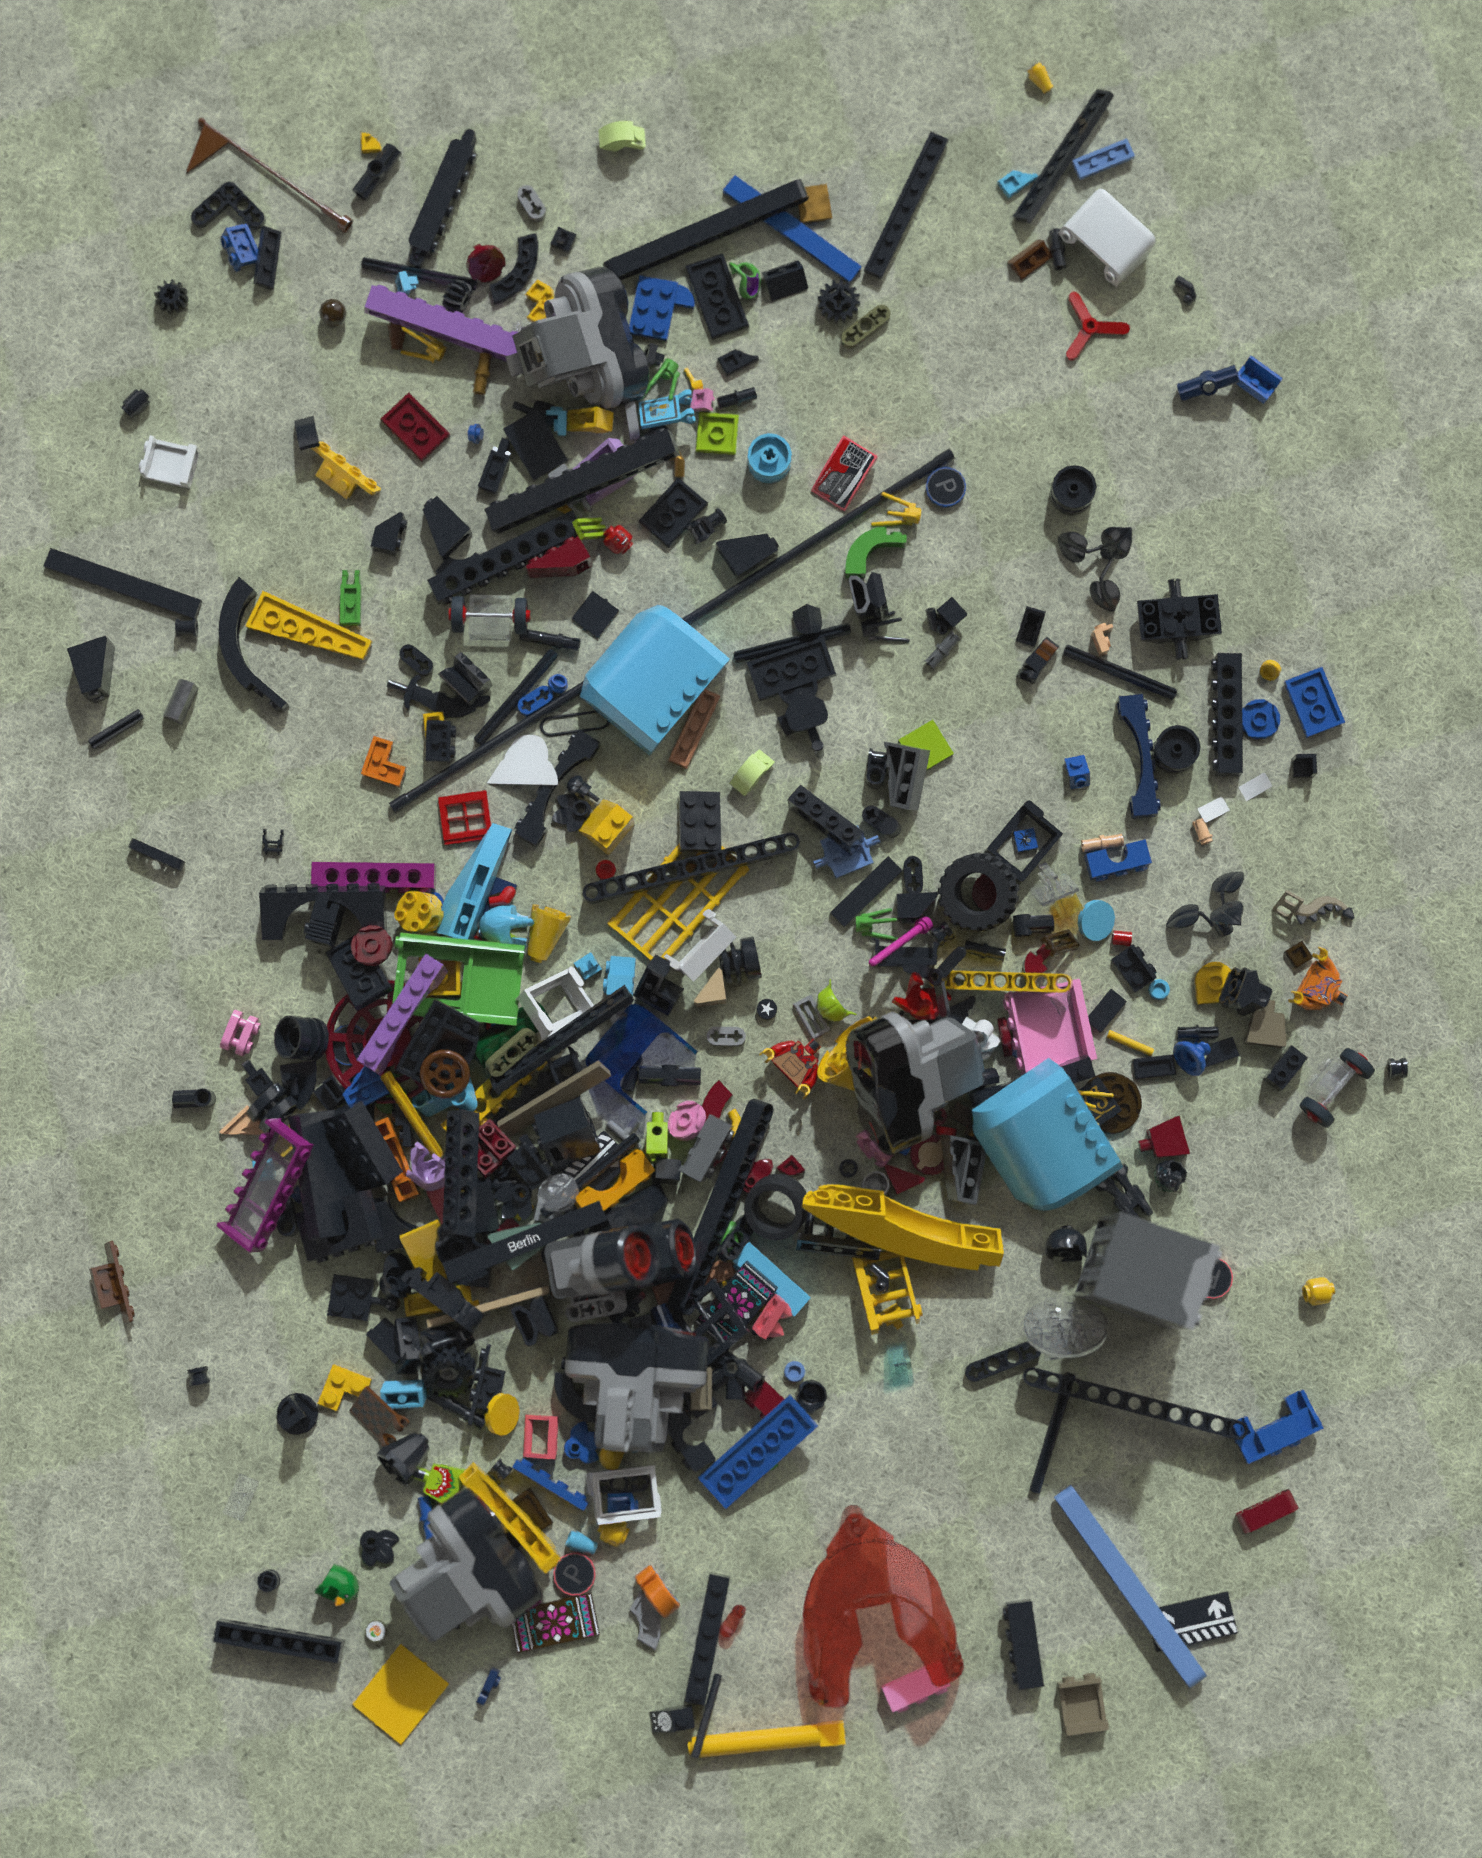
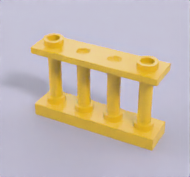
M885 1251L880 1253L879 1261L852 1257L871 1335L878 1334L879 1327L883 1323L914 1316L915 1323L920 1324V1317L923 1316L921 1305H916L905 1262L906 1256ZM899 1257L901 1269L887 1273L890 1277L889 1280L904 1277L906 1288L876 1296L875 1294H870L869 1287L876 1283V1277L874 1275L870 1276V1274L866 1275L864 1267H867V1264ZM909 1296L912 1308L881 1316L880 1314H875L874 1307L877 1304Z

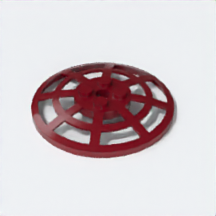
M388 980L393 991L387 994L386 999L376 1000L354 1014L346 1034L334 1033V1027L343 1008L348 1003L353 1006L348 994L337 1003L327 1023L329 1042L326 1057L332 1073L345 1089L351 1085L348 1080L355 1074L360 1073L364 1067L355 1057L352 1042L363 1043V1048H365L384 1017L375 1019L369 1010L380 1005H387V1012L393 1004L394 980ZM411 1016L394 1046L392 1059L382 1074L390 1071L391 1066L397 1065L404 1049L412 1038L410 1028L417 1022L420 1023L424 1016ZM363 1017L369 1024L364 1035L353 1034L357 1022ZM333 1041L345 1042L348 1058L353 1065L344 1073L341 1072L336 1062ZM402 1075L396 1078L398 1083H402L410 1079V1077L406 1075ZM416 1080L414 1081L418 1088L406 1094L409 1099L425 1090L424 1086ZM385 1096L374 1103L393 1104L396 1101L393 1097Z

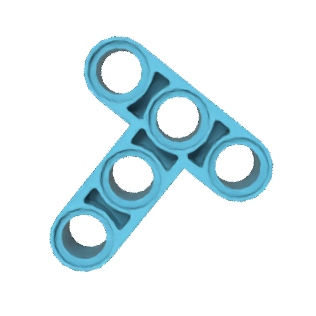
M471 1076L465 1090L455 1097L438 1098L431 1095L425 1089L412 1098V1104L426 1117H430L451 1105H455L459 1110L474 1112L477 1108V1099ZM454 1083L445 1086L446 1090L455 1088Z

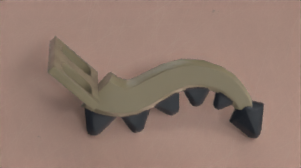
M1288 890L1284 892L1272 909L1289 920L1294 915L1300 925L1305 922L1306 918L1316 922L1317 914L1324 916L1326 913L1325 909L1331 912L1333 906L1336 912L1342 910L1343 916L1350 920L1355 918L1352 908L1347 907L1339 899L1330 896H1320L1308 905L1303 904L1304 899ZM1291 896L1298 900V903L1293 904L1286 900L1285 897ZM1283 906L1291 912L1290 914H1285L1278 907Z

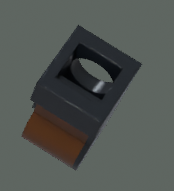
M1046 637L1024 661L1023 667L1040 673L1060 646L1049 637Z

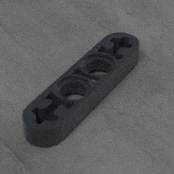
M1028 1340L968 1364L965 1368V1376L974 1382L1036 1359L1042 1353V1346L1038 1341ZM1030 1343L1038 1347L1035 1355L1032 1353L1024 1354L1027 1358L1023 1360L1019 1347H1023V1351L1029 1349ZM1010 1351L1018 1353L1019 1359L1017 1362L1010 1363L1008 1361L1007 1354ZM992 1358L997 1359L1000 1364L999 1368L994 1371L988 1367V1361ZM984 1361V1367L988 1374L984 1375V1371L977 1373V1378L973 1375L970 1376L968 1372L971 1371V1367L974 1366L975 1369L981 1368L980 1363Z

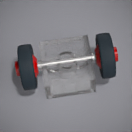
M470 595L469 611H467L464 597L454 596L451 608H449L448 618L451 621V628L454 633H463L465 622L469 619L468 634L471 640L511 641L512 619L515 633L526 634L528 622L531 620V611L528 610L527 598H516L512 614V599L510 595Z
M1350 1048L1344 1049L1339 1057L1335 1056L1324 1059L1317 1067L1319 1071L1314 1075H1310L1304 1082L1306 1087L1303 1091L1310 1097H1305L1299 1106L1312 1122L1318 1123L1325 1128L1330 1127L1335 1120L1333 1115L1326 1109L1327 1104L1331 1103L1350 1078L1356 1073L1365 1079H1369L1375 1072L1374 1067L1363 1054L1357 1053Z

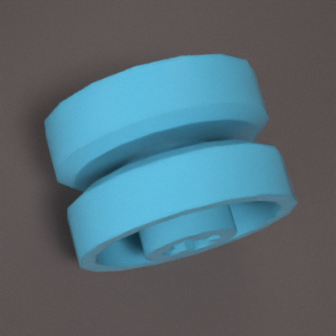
M767 433L754 439L748 449L747 463L753 477L762 483L769 484L779 482L785 478L791 468L792 452L790 445L783 437L777 434Z

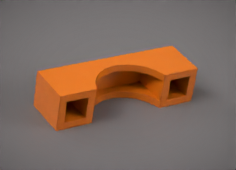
M386 1117L374 1122L403 1170L400 1175L391 1181L399 1202L403 1203L420 1196L421 1193L417 1184L406 1175L407 1170L411 1171V1168L391 1119Z

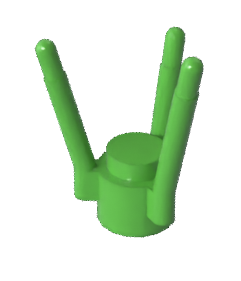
M665 359L659 371L650 381L645 395L660 376L665 380L673 378L669 394V400L671 401L677 379L680 376V373L677 371L679 365L672 359Z
M891 908L871 913H862L861 916H856V932H862V936H872L892 941L899 939V937L869 931L873 930V924L897 921L896 918L872 920L874 916L891 912Z

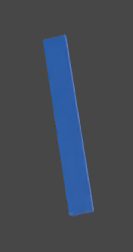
M736 175L733 176L723 189V193L738 204L761 195L760 192ZM786 211L763 220V222L846 282L849 281L851 283L862 269L861 265Z

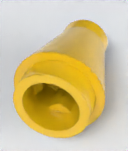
M1040 62L1027 71L1029 74L1028 78L1044 94L1054 87L1045 65L1042 66Z

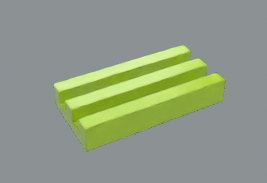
M601 517L576 519L572 522L581 540L605 538L603 530L606 527L604 524H600L603 521ZM595 530L598 531V532H594V533H582V531H586V532L595 531Z

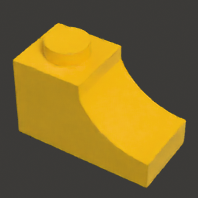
M600 407L568 410L566 430L593 433L612 432L614 412Z

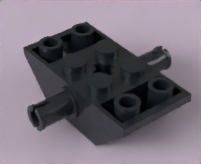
M1176 578V581L1169 579V598L1137 601L1140 639L1143 642L1155 644L1175 643L1176 660H1181L1180 658L1186 660L1189 659L1187 641H1198L1222 634L1218 594L1184 597L1181 594V579ZM1179 617L1182 621L1178 623V620L1174 618Z

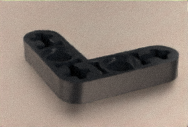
M233 182L222 184L191 213V220L198 228L206 227L229 206L253 229H261L266 223L263 212ZM226 189H233L234 195L237 198L234 200L230 194H227ZM212 201H219L220 207L218 209L210 208ZM242 201H246L249 204L245 210L238 209V204ZM205 207L211 213V215H209L208 212L206 213L204 209ZM251 211L256 217H259V223L253 222V218L249 214ZM196 216H203L204 220H198Z

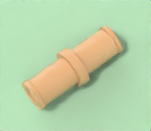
M1122 834L1105 837L1104 835H1099L1098 838L1081 840L1083 853L1124 846Z

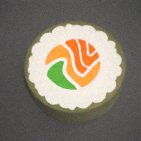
M373 1620L368 1623L365 1629L366 1637L372 1642L381 1641L387 1634L385 1623L381 1620Z

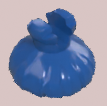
M1187 1041L1178 1042L1173 1048V1054L1180 1068L1191 1076H1200L1204 1072L1206 1066L1204 1056H1207L1211 1051L1209 1044L1203 1041L1200 1043L1196 1041L1194 1044Z

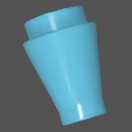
M570 1531L565 1544L569 1551L590 1553L592 1555L595 1554L598 1546L597 1542H594L579 1531Z

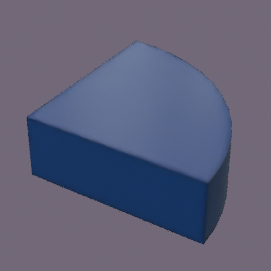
M678 284L675 306L694 309L695 304L692 293L686 287Z

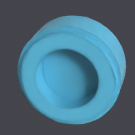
M1157 979L1149 985L1148 991L1153 999L1162 1000L1168 996L1170 987L1166 981Z

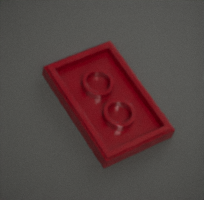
M409 392L380 418V421L421 462L451 436Z

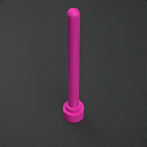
M927 916L920 917L916 920L914 928L871 958L868 962L871 967L876 966L918 934L928 933L933 928L931 919Z

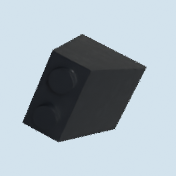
M106 635L67 648L81 694L90 702L93 701V703L102 702L105 700V697L110 695L115 646Z

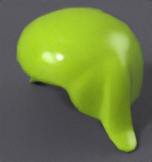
M829 979L828 986L821 990L817 996L816 1003L819 1013L830 1021H840L848 1015H857L852 1011H848L840 1004L831 989V979Z

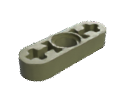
M878 305L842 333V345L848 349L855 348L889 321L890 309L885 305ZM878 311L881 313L886 312L885 318L879 317L876 320L877 325H875L873 320L878 316ZM863 322H868L872 328L865 332L861 330L860 325ZM856 328L859 334L854 337V342H847L846 335L853 336L856 333Z
M529 1028L520 1030L487 1059L485 1064L486 1070L495 1077L504 1074L537 1044L538 1037L536 1033ZM527 1035L529 1036V1039H530L528 1042H526V1039H525V1037H526ZM516 1048L515 1055L507 1057L508 1050ZM495 1063L499 1066L497 1069L493 1066Z

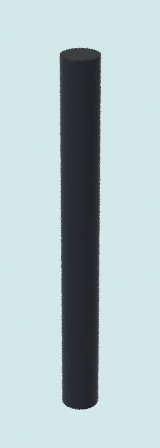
M714 1673L691 1754V1757L695 1759L700 1757L721 1683L722 1675Z

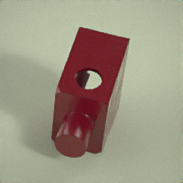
M1180 1116L1171 1118L1148 1129V1138L1138 1140L1140 1152L1152 1150L1154 1158L1190 1154Z

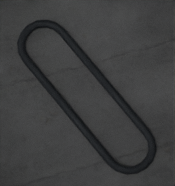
M594 710L572 714L549 716L541 721L540 730L546 736H557L577 733L579 730L547 733L543 729V724L546 720L594 714L598 712ZM607 720L604 726L580 730L583 732L602 730L606 728L610 722Z

